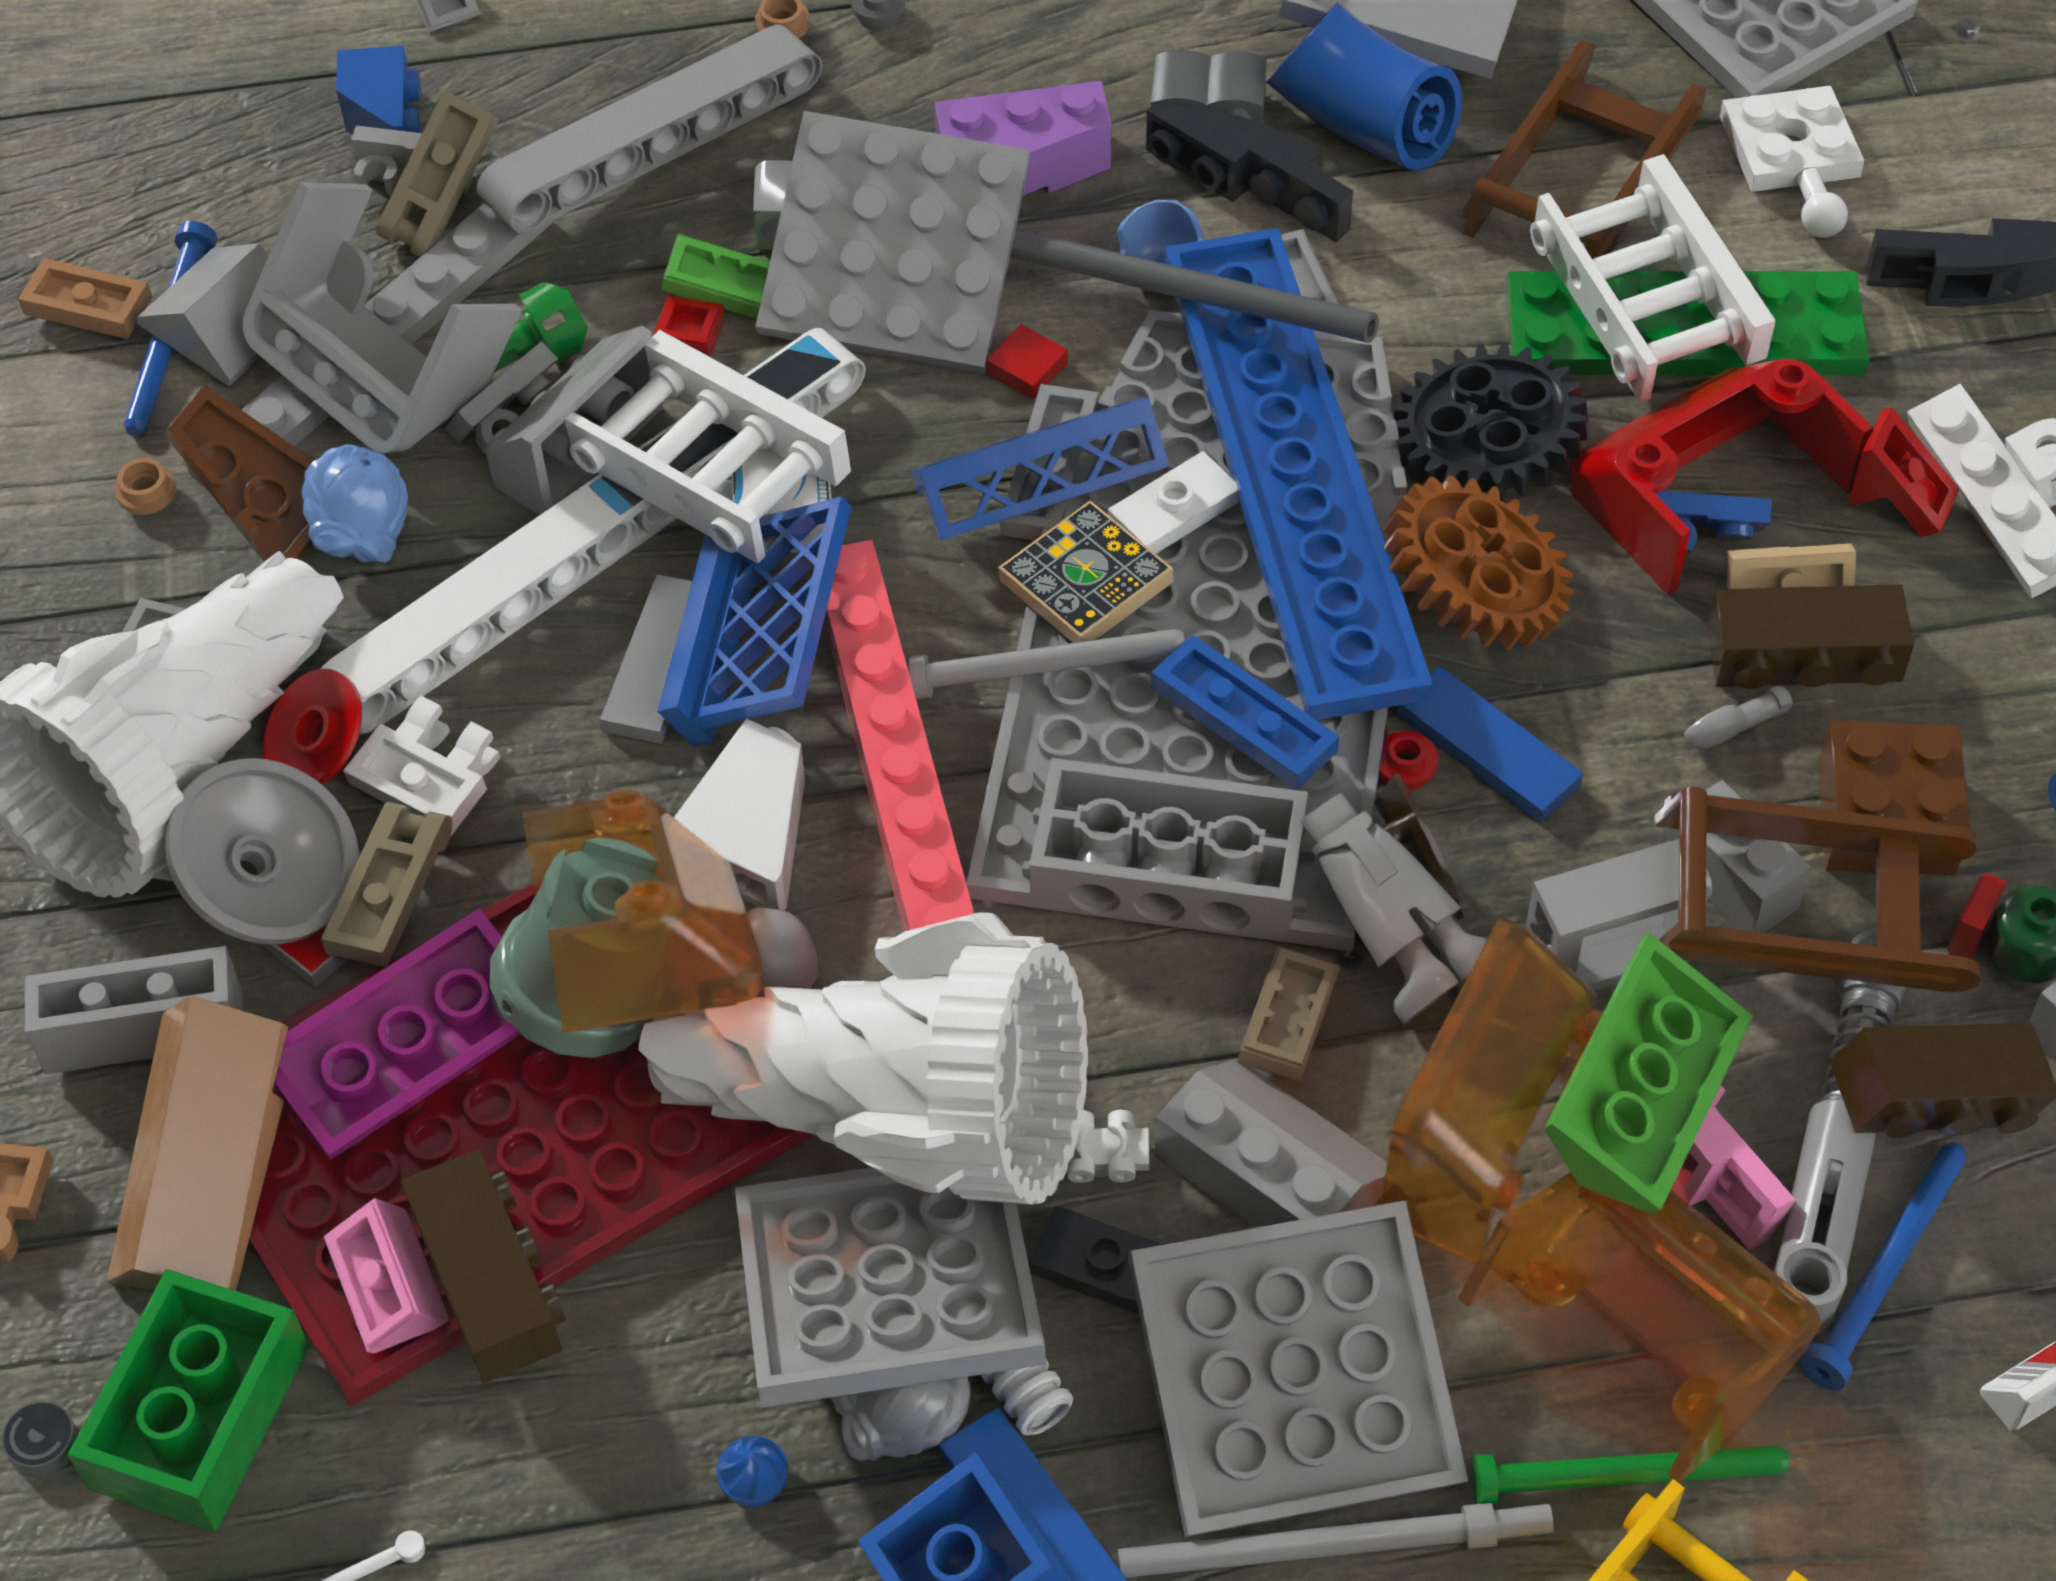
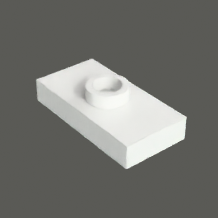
M1202 451L1110 507L1108 515L1157 554L1239 503L1238 487L1236 482Z

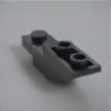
M1153 104L1147 109L1146 150L1152 153L1159 161L1174 166L1195 179L1204 188L1213 190L1232 202L1246 190H1249L1261 201L1274 205L1299 220L1306 228L1317 231L1336 243L1350 231L1353 190L1321 172L1322 150L1274 127L1233 114L1211 109L1166 104Z
M1992 218L1987 235L1876 229L1866 265V285L1925 289L1926 306L1945 307L1991 305L2048 294L2056 291V222Z

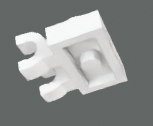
M420 695L409 709L405 720L398 729L394 731L380 723L343 772L348 783L385 803L391 802L408 806L412 814L426 816L429 811L450 815L452 818V836L487 790L483 776L495 766L501 757L499 751L489 747V744L494 739L492 732L472 721L464 729L456 746L447 758L433 751L446 738L450 730L447 724L437 720L443 712L441 706Z

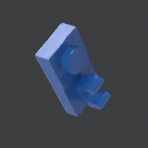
M1660 491L1656 494L1691 530L1686 553H1691L1697 542V531L1692 523H1700L1701 527L1716 528V537L1735 540L1753 539V530L1763 531L1770 524L1772 499Z

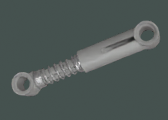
M1877 928L1862 931L1853 938L1851 943L1877 946ZM1838 979V995L1842 1001L1840 1009L1841 1019L1837 1023L1838 1034L1833 1039V1047L1835 1049L1831 1052L1830 1059L1864 1027H1891L1894 1015L1900 1009L1907 987ZM1831 1065L1826 1070L1828 1080L1823 1085L1824 1096L1819 1103H1816L1810 1109L1791 1193L1796 1200L1786 1215L1774 1273L1767 1293V1309L1772 1320L1781 1329L1801 1336L1821 1333L1831 1325L1847 1285V1270L1877 1134L1855 1133L1834 1073L1832 1074ZM1820 1205L1830 1207L1822 1244L1812 1242ZM1806 1283L1813 1286L1820 1294L1816 1296L1806 1295L1798 1291L1793 1284Z

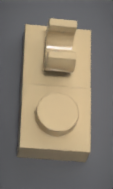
M1851 543L1727 551L1726 589L1855 586L1856 550Z

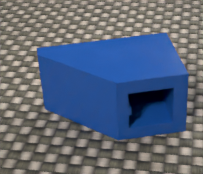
M404 45L337 50L336 92L345 129L353 134L357 125L421 133L418 108H412V102L421 101L422 98L418 68L408 67Z

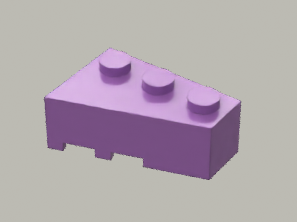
M1102 81L934 102L936 134L1030 150L1031 159L1023 195L1041 188H1045L1048 193H1051L1111 169V119Z

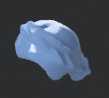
M348 444L331 448L325 451L321 458L314 460L305 472L302 497L304 500L303 515L309 525L308 537L312 540L315 549L329 556L340 558L350 556L364 563L374 561L387 563L391 560L393 551L396 548V538L404 526V520L408 513L407 502L409 494L407 493L405 481L399 474V469L379 452Z

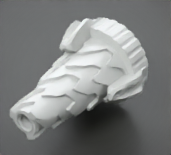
M278 551L248 576L245 577L244 573L233 576L216 587L199 602L172 617L156 621L137 630L91 638L72 646L61 654L57 667H54L51 663L40 662L37 665L29 663L8 675L0 682V824L4 828L5 833L25 851L27 856L38 865L46 868L51 875L60 881H66L73 888L84 893L88 891L98 897L106 898L108 895L116 898L126 893L131 895L136 893L152 878L173 881L165 853V832L167 822L174 807L184 800L182 794L184 789L201 773L218 765L217 762L225 756V753L251 729L250 721L284 694L278 685L295 672L318 649L322 636L328 631L323 624L336 612L337 606L344 598L334 576L321 575L305 562L295 558H285Z
M978 912L908 930L896 937L878 938L875 947L876 958L893 974V976L880 982L839 981L824 987L823 990L765 986V997L698 995L679 1002L676 1014L661 1013L652 1022L644 1023L638 1050L648 1060L650 1079L654 1087L661 1092V1103L713 1107L711 1115L716 1117L768 1121L777 1127L817 1135L821 1140L835 1144L836 1147L855 1156L895 1181L924 1192L940 1193L949 1187L954 1194L960 1195V1198L966 1200L1029 1205L1040 1204L1046 1200L1047 1196H1052L1057 1190L1060 1180H1063L1068 1170V1163L1073 1157L1086 1098V1071L1088 1066L1087 1022L1077 974L1074 967L1069 963V957L1063 950H1059L1058 945L1045 943L1043 937L1013 936L998 916L993 913Z

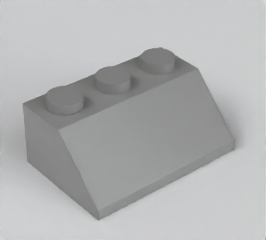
M639 326L603 338L587 354L579 356L572 363L569 371L551 388L539 393L532 401L530 407L508 428L498 431L490 444L485 448L493 487L538 515H541L582 487L594 474L582 469L573 459L570 453L571 444L564 418L573 411L601 427L650 381V370L644 344L652 337L651 331L644 326ZM661 403L623 440L629 442L663 409V404Z
M1238 1058L1198 1070L1155 1117V1157L1254 1228L1372 1207L1399 1176V1170L1250 1066L1238 1063Z

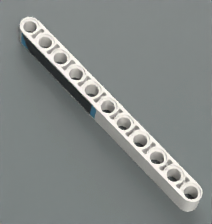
M814 328L795 339L744 376L822 418L848 400L858 390L865 377L866 367L859 358L822 328ZM681 419L638 448L647 452ZM712 423L669 466L693 478L739 433L722 423ZM599 474L331 658L321 669H332L340 672L355 684L362 703V724L359 734L370 733L376 730L380 723L385 724L411 706L420 695L425 696L678 518Z

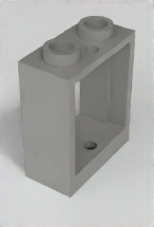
M1679 839L1534 881L1521 953L1546 1005L1618 984L1641 938L1650 933L1659 940L1678 923ZM1706 868L1707 904L1708 898L1712 896V882Z

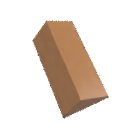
M189 995L162 1014L108 1272V1283L114 1286L155 1290L165 1270L170 1269L236 1291L284 1100L274 1094L272 1089L288 1030L286 1025L193 995Z

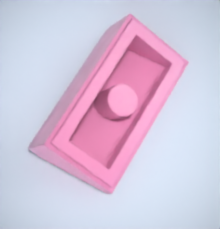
M374 1198L324 1236L367 1352L374 1354L435 1330L449 1321L410 1218L402 1207Z

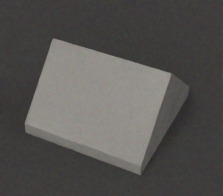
M260 243L212 248L137 317V324L230 387L261 357L248 345L245 339L243 316L268 259V255Z

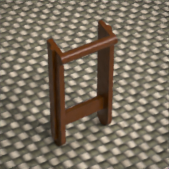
M1581 40L1485 177H1480L1477 180L1472 196L1463 207L1461 217L1466 219L1463 234L1473 238L1494 207L1532 223L1535 222L1538 199L1508 187L1562 109L1651 144L1614 199V201L1634 195L1635 189L1639 186L1644 160L1662 154L1666 156L1668 161L1671 160L1701 114L1706 88L1693 83L1671 116L1660 113L1582 82L1591 65L1595 47L1594 44ZM1560 209L1565 218L1575 215L1573 213ZM1629 221L1580 237L1579 240L1585 244V249L1592 259L1606 255Z
M1687 787L1682 789L1677 795H1670L1664 800V807L1655 814V827L1679 829L1678 923L1664 934L1659 941L1683 960L1943 992L1967 991L1980 984V965L1975 960L1961 956L1921 952L1919 859L1954 862L1971 857L1975 854L1977 847L1976 834L1969 828L1950 824L1707 795L1706 790L1700 787ZM1707 833L1875 853L1877 946L1706 926Z

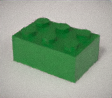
M166 1269L68 1453V1457L86 1488L90 1491L216 1533L309 1348L295 1311Z

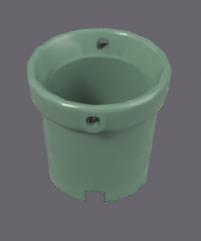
M599 837L585 840L581 851L569 853L564 857L565 848L554 857L530 907L511 921L490 959V989L502 1016L527 1040L557 1054L588 1058L625 1050L641 1037L644 1023L654 1020L660 1008L664 992L663 958L671 928L678 915V890L673 880H671L668 889L666 888L664 881L655 873L659 862L649 852L626 841Z

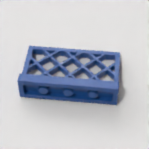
M842 496L761 517L759 523L762 539L780 536L765 550L766 556L758 564L738 552L730 553L723 550L710 536L705 534L657 710L693 747L714 742L717 726L746 720V718L750 719L803 707L851 511V506ZM825 523L824 529L806 547L800 543L817 525ZM795 548L799 554L773 578L769 572ZM814 566L812 578L792 596L788 590ZM764 578L768 584L750 601L753 588ZM783 597L787 603L760 627L756 622ZM802 615L799 629L779 646L775 640ZM752 628L756 633L737 651L740 637ZM770 646L775 652L748 678L743 672ZM789 665L785 688L763 693L762 691ZM739 678L743 684L724 701L727 688Z

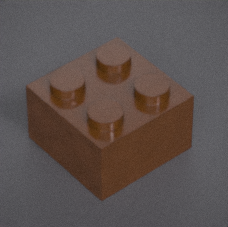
M1853 721L1829 722L1818 761L1821 809L1958 825L1971 830L1960 725ZM1824 847L1827 871L1876 872L1875 853ZM1919 859V874L1956 875L1961 861L1942 862Z

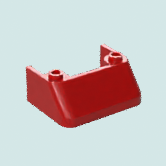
M1780 359L1725 370L1581 449L1579 458L1571 459L1567 485L1573 497L1669 596L1678 591L1691 530L1656 494L1671 485L1678 468L1762 421L1771 418L1848 494L1852 492L1860 458L1873 427L1812 367L1801 361Z

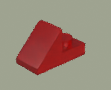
M1893 407L1882 409L1863 449L1849 504L1857 505L1888 497L1921 537L1940 533L1960 489Z

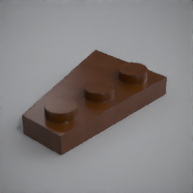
M203 385L168 426L167 439L263 562L278 551L285 558L300 560L313 544L312 540L308 537L309 525L303 515L304 500L302 497V487L305 482V472L314 459Z

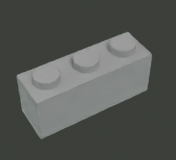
M226 946L25 976V1033L45 1075L151 1059L154 1057L161 1018L165 1011L189 995L243 1011L242 988Z

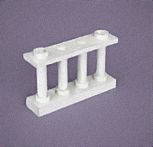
M1664 154L1643 161L1639 186L1635 189L1632 196L1565 218L1550 193L1538 197L1535 222L1530 227L1533 245L1541 256L1548 257L1609 353L1616 377L1621 383H1628L1640 403L1651 399L1657 365L1723 342L1727 346L1734 347L1745 365L1767 358L1776 320ZM1639 217L1646 221L1650 220L1660 235L1659 237L1594 259L1590 257L1579 240L1580 237ZM1667 258L1672 262L1677 261L1687 276L1685 279L1621 301L1617 299L1606 282V279ZM1697 300L1700 304L1705 303L1715 318L1714 321L1648 344H1646L1633 321Z
M659 330L644 344L650 370V381L601 427L573 411L564 418L571 444L570 453L575 462L585 471L605 476L710 536L723 550L730 553L738 552L758 564L766 556L759 519L805 474L816 475L828 483L837 486L851 472L845 430ZM666 398H676L693 407L647 452L623 440ZM712 423H722L739 433L693 478L669 466ZM758 448L762 450L769 449L785 458L739 505L715 492Z

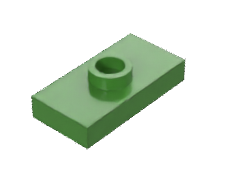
M678 234L663 277L661 290L689 299L724 304V309L757 319L770 261Z

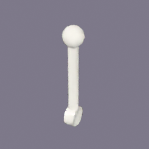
M405 1531L398 1536L394 1547L320 1581H355L398 1560L406 1563L417 1562L425 1553L423 1537L416 1531Z

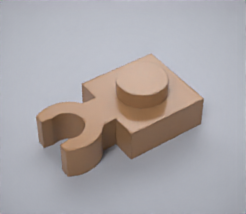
M0 1143V1259L3 1262H10L18 1250L19 1240L13 1228L15 1220L35 1221L53 1164V1159L47 1148Z

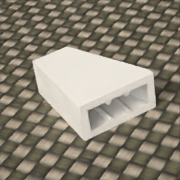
M746 718L665 829L671 866L757 907L785 911L788 902L805 784L801 743L797 742L789 733L780 728H766Z

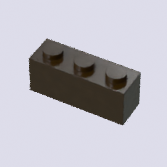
M1903 584L1715 589L1707 623L1716 687L1739 686L1753 689L1764 685L1801 684L1807 687H1818L1835 683L1882 685L1888 682H1903L1914 647Z
M2033 1023L1864 1027L1829 1060L1855 1133L1885 1132L1889 1138H1901L1918 1131L1942 1130L1944 1135L1955 1136L1967 1133L1975 1128L1998 1127L2001 1133H2014L2034 1125L2039 1119L2038 1113L2056 1099V1082Z
M477 1149L401 1180L410 1210L482 1383L485 1384L561 1352L562 1348L555 1325L567 1321L552 1282L550 1281L539 1286L531 1267L542 1262L527 1225L513 1228L507 1211L517 1207L503 1169L501 1168L490 1173L480 1149Z

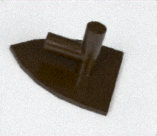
M1397 773L1390 779L1374 802L1386 823L1382 828L1403 845L1460 906L1453 881L1431 830L1400 774ZM1462 909L1453 915L1457 920L1464 918Z

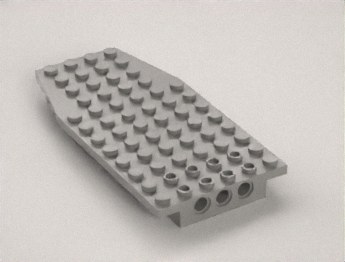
M1149 310L1120 362V371L1111 387H1106L1098 401L1099 411L1133 399L1149 397L1170 467L1071 498L1066 517L1090 500L1108 514L1110 507L1202 451L1231 477L1181 313ZM1313 330L1386 544L1390 536L1384 532V528L1391 519L1390 513L1403 495H1406L1407 483L1397 447L1399 436L1397 424L1393 418L1392 394L1382 337H1375L1372 342L1366 343ZM1141 425L1120 431L1109 455L1129 466L1151 459ZM1107 436L1086 443L1100 450ZM1083 451L1076 483L1086 479L1096 457ZM1104 462L1098 476L1118 469ZM1064 468L1060 469L1057 476L1062 478ZM1053 483L1051 491L1058 489L1059 486ZM1239 502L1158 552L1156 555L1173 568L1174 582L1098 639L1178 629L1185 633L1186 640L1192 635L1196 636L1304 711ZM1054 504L1048 506L1046 518H1050ZM1043 528L1042 535L1050 529ZM1389 553L1391 562H1393L1397 556ZM1396 573L1401 587L1406 581L1407 575ZM1028 604L1026 605L1017 651L1072 643ZM1170 655L1011 677L966 882L970 899L1353 951L1356 930L1319 860L1322 855L1316 857L1311 851L1317 843L1300 821L1314 809L1339 793L1344 795L1358 815L1366 811L1373 817L1388 707L1317 720L1340 736L1339 749L1299 790H1296L1151 688V672Z

